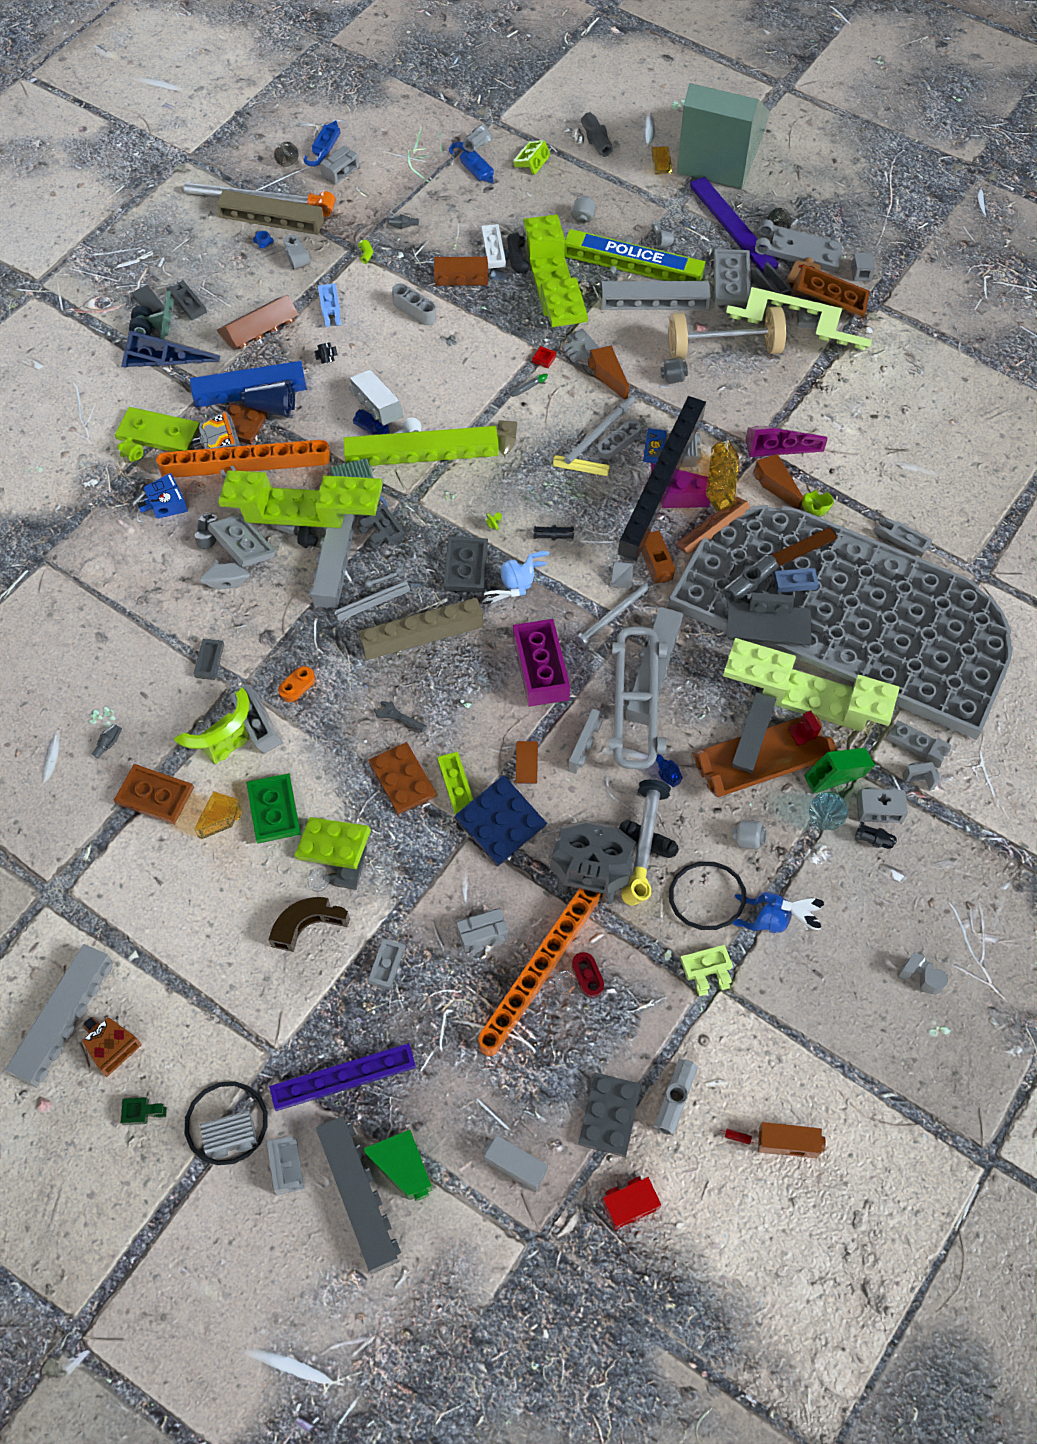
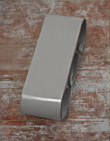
M399 283L392 287L393 304L395 307L423 325L429 326L436 322L435 304L405 284Z

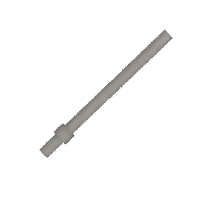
M630 395L624 402L621 401L615 407V410L564 458L565 463L570 464L620 415H624L636 398Z

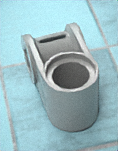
M287 235L283 241L286 247L285 253L291 267L297 269L309 265V255L296 235Z

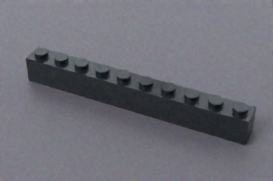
M691 396L687 397L619 540L618 555L637 561L701 424L706 401Z

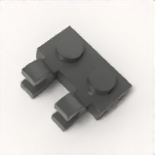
M384 503L377 507L375 516L367 515V518L359 520L361 526L358 527V530L362 535L367 533L373 526L378 531V533L369 536L371 541L368 544L372 550L379 547L384 541L387 545H390L405 537V532Z

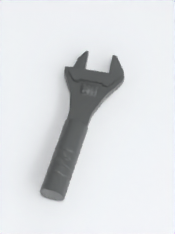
M381 701L380 703L385 706L381 712L374 708L378 718L398 720L422 733L427 729V725L400 713L392 701L389 703Z

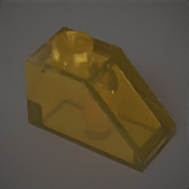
M213 791L194 828L198 838L204 839L231 828L235 820L238 821L242 812L238 799Z

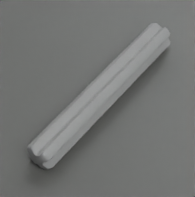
M407 581L395 584L334 610V615L338 621L346 619L409 592V584Z

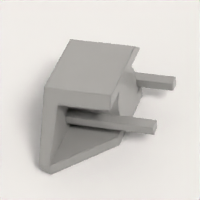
M232 558V563L218 564V560H214L215 565L200 580L202 583L217 590L238 588L250 577V574L237 565L234 558Z

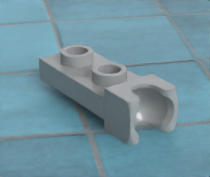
M899 720L887 737L888 741L926 759L927 763L933 762L937 768L941 767L944 756H948L951 750L949 743L939 738L936 740Z

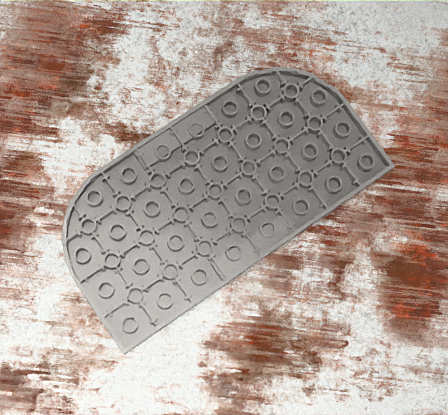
M768 505L752 506L741 517L730 522L729 526H725L714 534L712 539L707 540L708 537L702 539L669 598L668 608L684 613L686 616L727 633L728 603L730 601L726 599L723 589L740 576L745 567L755 564L764 555H772L830 527L838 539L783 564L775 570L815 568L819 583L818 589L777 593L773 572L753 591L756 593L794 595L793 607L811 609L810 646L757 641L747 642L794 655L802 661L854 683L857 676L862 675L899 686L896 706L970 738L978 739L1009 667L1013 650L1010 626L1003 611L990 595L987 596L978 589L979 585L953 571L807 512L782 506V508L768 507ZM748 592L736 603L749 604L752 592Z

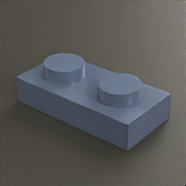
M815 568L774 572L777 593L818 589L819 583Z

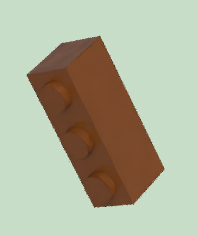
M487 256L434 257L435 286L488 285Z

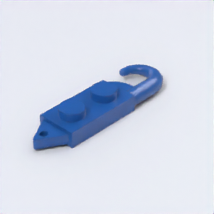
M337 120L328 125L324 124L312 145V152L318 157L314 161H309L305 155L303 160L306 165L311 167L319 166L322 160L329 155L340 135Z
M455 142L450 145V154L454 153V148H461L464 151L460 155L461 163L479 181L483 180L493 183L494 169L476 151H466L463 147V142Z

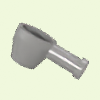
M659 222L652 223L651 227L656 234L657 248L671 246L674 242V235L668 231L661 230Z

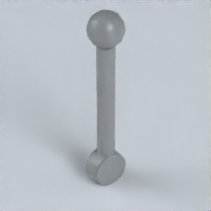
M399 568L396 570L395 573L380 577L372 581L366 580L364 585L365 587L370 588L372 584L390 579L392 577H402L404 575V570Z

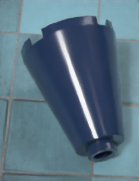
M283 380L246 388L245 392H242V403L247 408L285 418H292L293 415L290 413L291 410H295V388H291L290 384H293V381Z

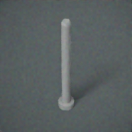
M642 584L584 634L579 633L575 636L576 643L580 647L585 648L589 644L588 640L648 590V585Z

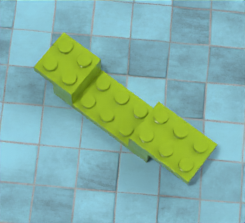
M558 214L523 219L527 236L526 253L543 315L549 316L552 327L588 322V315L577 278H571L564 256L565 237Z
M228 470L218 503L220 507L240 508L246 523L341 528L344 514L376 515L383 482L382 478L323 475L320 490L272 488L266 472Z

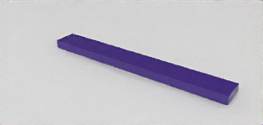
M705 177L690 182V188L742 250H750V260L762 274L767 262L774 269L778 268V262L772 256L761 255L755 251L756 236Z

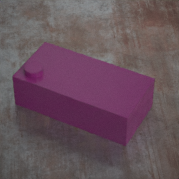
M554 619L513 625V642L528 707L570 700V683Z

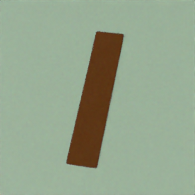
M829 527L772 554V556L776 559L777 564L781 566L838 539V537Z

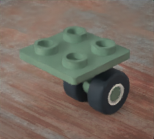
M167 291L163 312L154 314L147 306H135L131 311L132 320L129 324V331L135 330L150 335L152 328L161 330L160 338L164 339V336H168L170 325H166V323L170 324L172 314L168 309L172 310L174 300L170 298L171 291Z

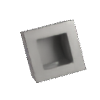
M854 253L851 263L854 281L872 280L875 270L872 253Z

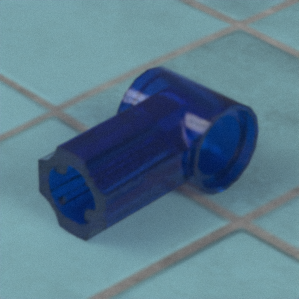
M359 409L355 413L353 424L373 435L390 434L389 423L382 425L378 420L374 419L371 413L363 409Z

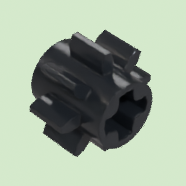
M331 342L317 345L318 350L314 351L316 360L320 359L321 364L335 361L334 356L338 355L336 346L332 347Z

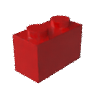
M638 1176L628 1181V1186L619 1190L617 1186L605 1192L606 1196L603 1197L602 1204L614 1231L660 1210L662 1205L649 1177L642 1179L641 1176Z

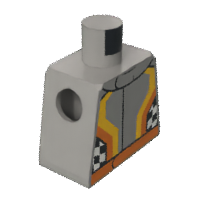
M226 411L200 424L201 436L192 439L196 450L240 446L232 417Z

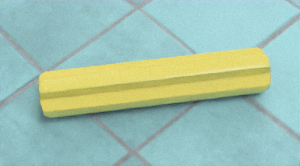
M556 455L554 457L553 466L602 476H608L610 466L607 464L574 459L570 464H567L564 461V456Z

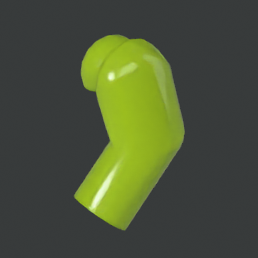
M362 239L358 243V248L361 247L360 250L364 251L360 260L362 263L367 264L374 250L368 240Z

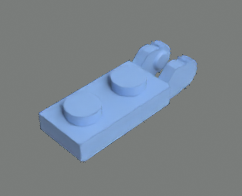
M336 283L318 285L325 326H330L329 315H335L336 324L341 325Z

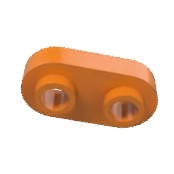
M306 666L297 668L279 685L278 692L280 698L285 702L297 700L314 684L315 676L313 670Z

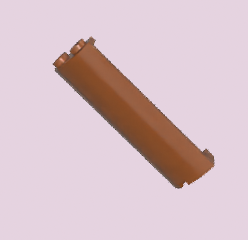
M814 715L822 729L820 719L816 715ZM800 716L767 727L752 774L731 767L741 736L692 752L701 777H705L707 780V788L714 796L721 797L815 765L827 752L836 751L835 742L831 737L823 736L820 730L815 740L797 746L788 728L799 723L802 718Z

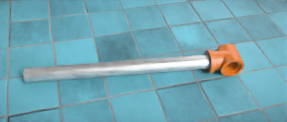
M194 183L184 184V192L186 194L220 197L222 191L227 190L322 207L324 217L331 215L336 201L335 196L328 191H323L319 195L309 193L308 196Z

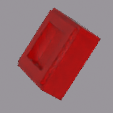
M540 346L532 357V363L549 369L557 356V352Z

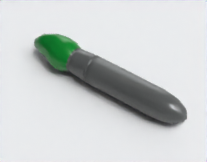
M548 374L537 375L536 378L515 388L510 393V396H518L538 383H543L548 378Z

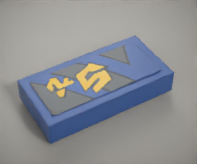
M648 428L643 462L656 464L665 445L666 430Z

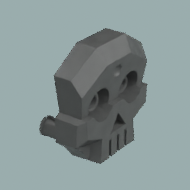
M584 820L560 826L559 841L555 843L550 869L558 877L557 892L561 894L562 887H564L563 894H568L572 886L602 893L600 896L601 902L605 903L606 897H608L607 904H612L615 901L616 890L628 885L636 842L616 826Z

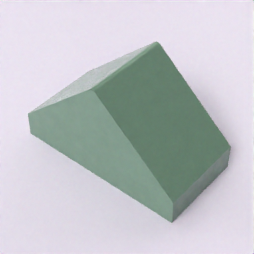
M689 83L683 107L677 173L699 179L705 177L711 182L742 189L764 135L770 111L759 99Z

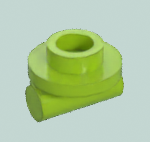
M488 512L485 519L490 529L494 528L496 531L499 530L497 524L501 523L502 514L497 512L492 517Z

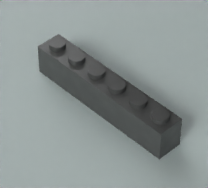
M341 1116L315 1127L370 1274L372 1275L398 1263L397 1255L401 1251L396 1238L391 1240L388 1234V1230L392 1229L387 1214L382 1216L379 1206L383 1204L378 1191L372 1192L369 1183L374 1180L369 1167L363 1168L361 1159L365 1157L360 1144L354 1145L352 1136L356 1135L351 1121L346 1122L344 1116Z

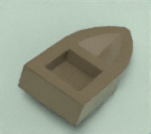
M498 421V449L503 455L508 454L515 444L517 421Z

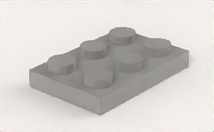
M242 514L209 523L208 530L241 568L275 557L276 551L251 523L245 522Z

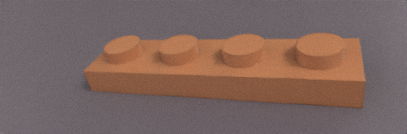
M736 497L676 542L677 547L686 554L696 551L703 538L708 537L707 540L712 539L714 534L725 526H729L730 522L734 519L741 517L750 508V505L746 500Z

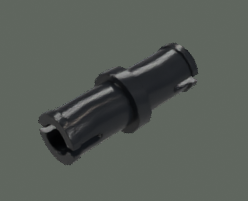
M551 525V527L534 526L533 532L541 533H534L533 537L534 539L549 538L552 541H556V539H573L574 527H556V525Z

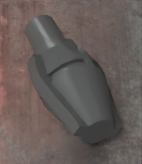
M399 214L389 217L388 225L399 229L410 227V225L418 226L419 218H410Z
M112 724L103 731L97 741V747L91 754L99 759L104 751L110 749L117 742L122 728Z

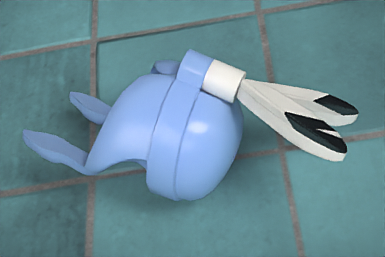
M539 551L529 554L523 565H519L515 559L503 563L501 579L504 586L510 591L495 590L486 592L484 596L487 598L482 601V604H490L509 596L526 595V590L531 587L533 582V568L547 565L546 562L541 561L533 563L532 558L550 555L548 551Z

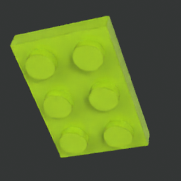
M309 817L294 856L297 860L357 869L371 829L367 825Z

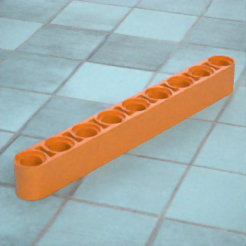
M324 440L164 452L156 458L162 477L172 473L173 478L221 474V470L227 473L228 470L231 471L230 466H234L236 471L250 472L323 466L331 460L329 445Z
M579 888L479 1035V1049L484 1055H495L502 1047L599 903L601 893L594 892L596 895L589 897L585 892L590 890ZM581 909L584 913L577 915L573 910ZM564 926H567L571 928V931L565 933L562 932L560 929ZM555 944L559 947V949L557 951H551L550 949H548V946ZM537 963H544L547 967L540 970L535 965ZM530 981L534 986L532 988H525L522 984ZM512 1000H518L522 1005L512 1007L509 1003ZM499 1019H506L509 1024L505 1027H500L496 1022ZM487 1038H492L496 1043L493 1046H486L483 1044V1041Z

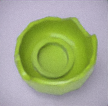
M817 490L803 495V510L817 517L824 516L834 504L833 497L828 492L818 494Z

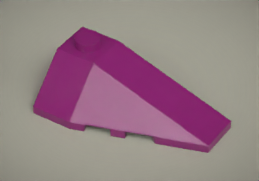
M754 426L748 427L745 440L749 457H762L775 454L788 455L824 452L828 439L827 436L782 428Z

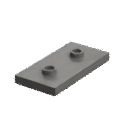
M714 249V305L747 306L750 296V250Z

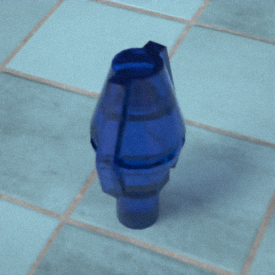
M657 754L656 762L660 778L672 787L679 785L683 779L679 766L670 759L668 761L662 755Z

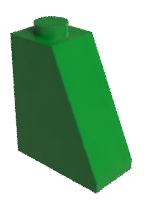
M866 747L827 752L804 777L814 794L862 778L875 764Z
M411 1130L364 1148L367 1159L408 1200H422L429 1196L428 1192L433 1191Z

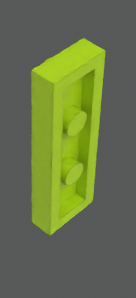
M458 752L437 757L454 815L473 801Z

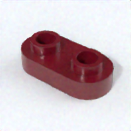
M587 952L576 954L572 960V970L582 993L589 998L599 997L604 990V980L594 957ZM584 963L587 965V968L581 969L579 965ZM594 984L597 988L591 990L588 988V985Z

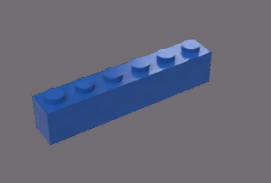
M301 361L190 378L191 391L196 408L242 401V392H245L246 388L283 380H292L293 384H290V386L295 388V392L307 390Z

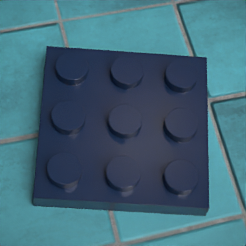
M505 775L500 777L454 816L457 822L497 867L548 824Z

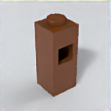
M660 530L650 532L641 553L654 584L669 582L674 578L675 566Z
M762 1122L759 1127V1153L817 1159L822 1151H825L826 1139L825 1136H822V1128Z

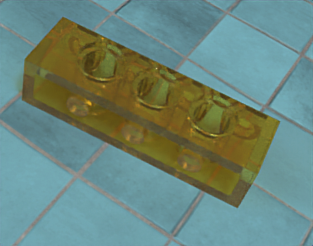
M730 440L718 442L711 448L706 495L716 512L735 504L739 456Z

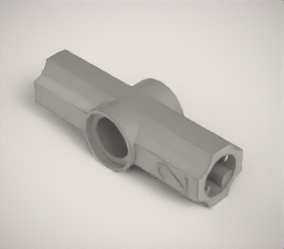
M678 1059L653 1127L661 1133L672 1136L675 1133L698 1066L686 1059ZM677 1092L682 1096V1100L674 1101L671 1099L670 1094Z

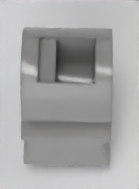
M915 952L908 959L898 976L902 979H909L914 972L919 973L920 989L929 994L940 993L948 983L946 973L940 969H932L933 964L928 962L923 954L919 955Z

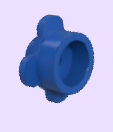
M259 231L256 233V237L253 238V242L263 249L272 244L274 239L270 237L267 231Z

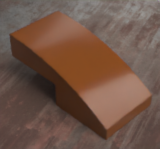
M517 741L516 783L537 784L538 742Z

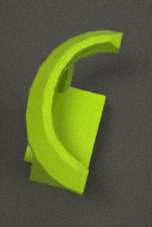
M241 687L234 693L237 697V707L233 714L229 712L200 735H190L181 732L174 738V741L186 748L201 749L215 765L225 760L236 748L242 747L249 739L244 724L249 712L247 692Z

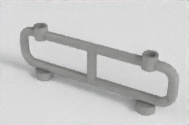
M626 627L618 634L617 642L612 643V655H616L614 738H609V750L613 751L616 763L626 769H647L654 764L657 754H666V737H657L658 659H667L668 644L667 642H659L655 631L646 627ZM629 635H645L650 638L649 693L624 692L625 639ZM624 700L649 701L648 758L646 760H626L622 756Z

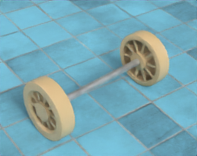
M780 306L767 308L764 328L688 333L684 313H671L669 317L668 342L672 359L682 358L684 360L686 358L688 339L764 334L766 350L769 354H780L785 347L786 320L784 311Z

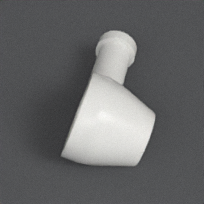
M408 418L404 421L402 429L395 433H407L416 430L415 432L422 431V426L418 419Z

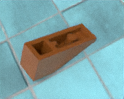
M612 345L590 350V358H588L589 369H592L595 376L619 396L627 399L629 384Z
M775 454L757 460L753 471L755 479L759 480L763 488L791 507L799 510L804 497L779 455Z

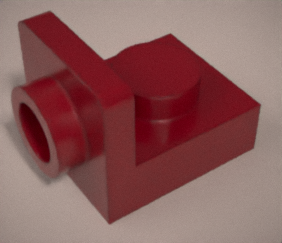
M811 710L803 713L799 723L788 728L797 746L815 740L821 730V726Z

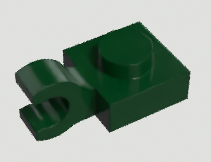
M147 1097L123 1098L120 1123L122 1125L147 1124L148 1117H166L167 1107H163V1103L149 1104Z

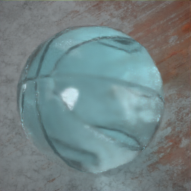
M824 792L816 795L810 802L808 813L816 827L828 831L842 826L847 819L848 808L841 796L832 792Z

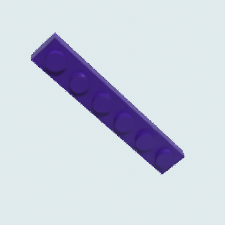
M408 1043L269 1086L274 1109L275 1111H280L415 1069L416 1065L410 1044Z

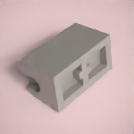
M292 1136L268 1140L267 1147L272 1181L277 1196L303 1190L304 1183L297 1140L292 1139Z

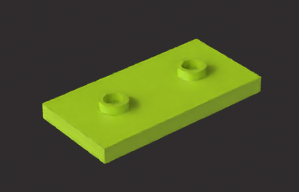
M129 407L115 433V438L124 441L127 436H131L135 444L171 452L190 450L193 444L192 439H195L199 432L200 422Z

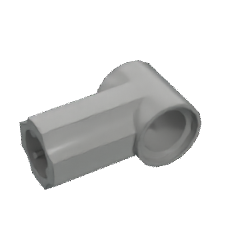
M485 123L472 130L471 134L463 139V147L466 151L473 152L493 138Z

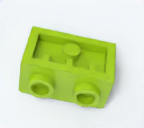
M545 140L529 141L513 161L515 168L529 167L532 175L537 174L550 157L549 148Z

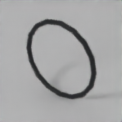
M697 862L684 867L675 875L669 888V903L675 915L686 925L699 930H718L731 925L741 916L746 904V888L740 876L728 866L717 862ZM699 866H715L726 870L737 880L741 888V905L733 917L715 926H704L688 921L679 913L674 903V887L678 879L688 870Z
M236 1081L218 1082L204 1089L191 1102L185 1116L184 1135L190 1149L201 1160L214 1165L235 1164L249 1157L262 1143L268 1128V1111L262 1097L250 1086ZM235 1086L247 1090L258 1100L263 1112V1127L257 1140L258 1143L254 1144L252 1149L234 1159L216 1160L204 1156L194 1146L189 1133L190 1117L195 1105L206 1093L219 1087Z

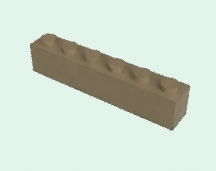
M223 190L216 204L219 218L318 235L324 222L322 207Z
M476 597L358 631L360 644L367 661L484 627L483 612Z

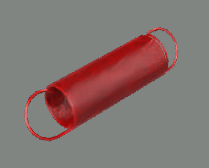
M727 1129L725 1138L750 1145L752 1135Z

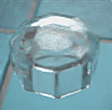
M559 971L553 979L554 990L560 995H570L576 987L575 976L569 971Z

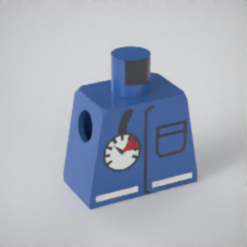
M172 473L145 486L144 491L147 498L137 501L141 513L152 509L158 519L188 512L185 500Z

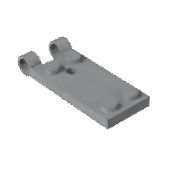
M768 219L760 222L758 230L760 235L771 236L772 242L770 244L767 238L757 239L755 251L758 254H766L793 262L797 260L803 261L804 258L810 257L814 260V263L821 265V269L837 273L843 243L775 226Z

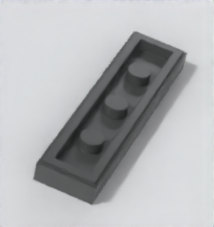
M756 692L731 767L752 774L776 698Z

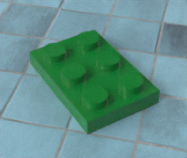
M290 773L246 782L257 844L301 835Z

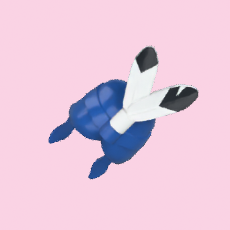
M762 892L756 899L746 897V904L768 903L763 907L755 922L751 924L742 919H736L732 923L737 927H745L752 931L769 930V933H781L787 929L793 914L806 926L819 930L821 923L810 912L821 909L824 902L820 899L811 898L792 903L778 894ZM735 895V898L742 902V895Z

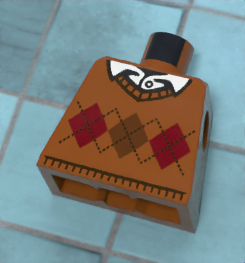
M91 1017L83 1024V1028L89 1034L83 1038L82 1042L97 1067L106 1077L142 1046L132 1033L109 1017L101 1023L95 1017Z

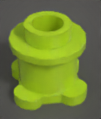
M127 436L122 443L118 444L117 449L120 451L121 457L127 456L130 461L135 462L143 456V447L140 444H135L131 436Z

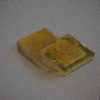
M669 146L652 147L651 154L655 174L672 173Z

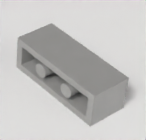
M246 684L243 688L248 694L249 712L244 724L255 746L266 754L283 742L257 692ZM235 692L230 694V697L235 707H237V697L234 695Z

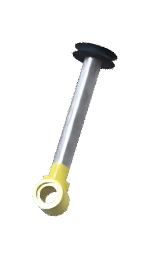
M648 779L639 782L638 793L646 797L633 875L629 877L628 885L624 886L621 891L623 901L630 906L638 905L647 900L651 895V886L646 879L658 804L659 800L669 798L671 790L668 784L658 780Z

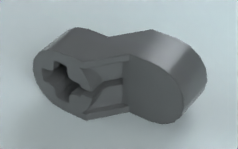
M205 513L199 517L197 532L195 533V541L198 548L208 549L215 544L216 538L208 530L209 523L218 521L217 514Z

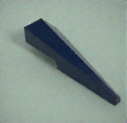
M130 330L121 367L219 362L221 355Z

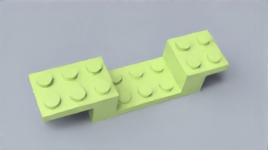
M754 287L751 288L746 309L728 305L726 313L730 314V318L741 320L742 317L748 318L747 322L759 324V321H764L768 303L771 300L772 305L780 307L783 304H788L789 309L800 311V308H805L807 313L818 315V312H821L816 335H819L818 339L829 341L830 338L837 339V344L847 346L849 342L855 344L854 348L862 350L870 347L872 339L836 331L842 308Z
M735 638L724 670V677L764 688L762 694L776 698L775 706L801 714L811 710L821 720L860 732L863 731L867 720L889 726L899 686L862 675L857 676L853 687L792 669L796 659L794 655Z

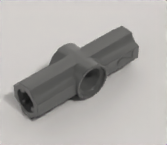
M591 112L585 113L581 118V123L587 132L588 142L594 144L600 155L603 157L609 156L613 152V145L608 139L606 127L600 125L594 114Z
M771 554L764 555L755 564L745 567L743 573L723 589L726 599L736 603L748 592L755 591L764 579L778 569L779 565L776 559Z

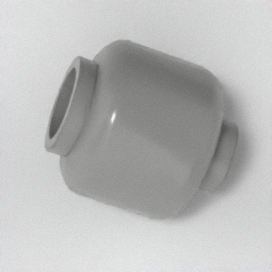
M589 196L577 198L573 205V218L581 224L593 220L596 209L595 202Z
M741 820L738 826H734L733 839L737 840V845L740 848L757 850L761 845H765L767 830L760 821Z

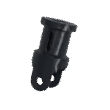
M862 821L859 824L854 839L856 841L860 839L869 842L876 848L883 847L886 849L893 848L897 842V838L894 835L887 833L882 828L875 829L869 827Z

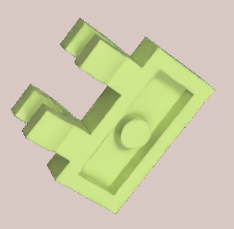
M725 945L681 956L680 961L687 980L695 979L699 996L708 994L707 989L710 986L705 976L717 974L721 990L730 988L729 983L732 980L727 970L732 969L733 965Z

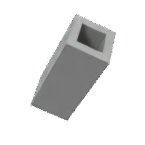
M496 1135L493 1141L489 1139L482 1152L485 1154V1163L534 1192L537 1191L548 1171L547 1164Z

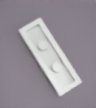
M499 224L481 226L488 269L506 267Z

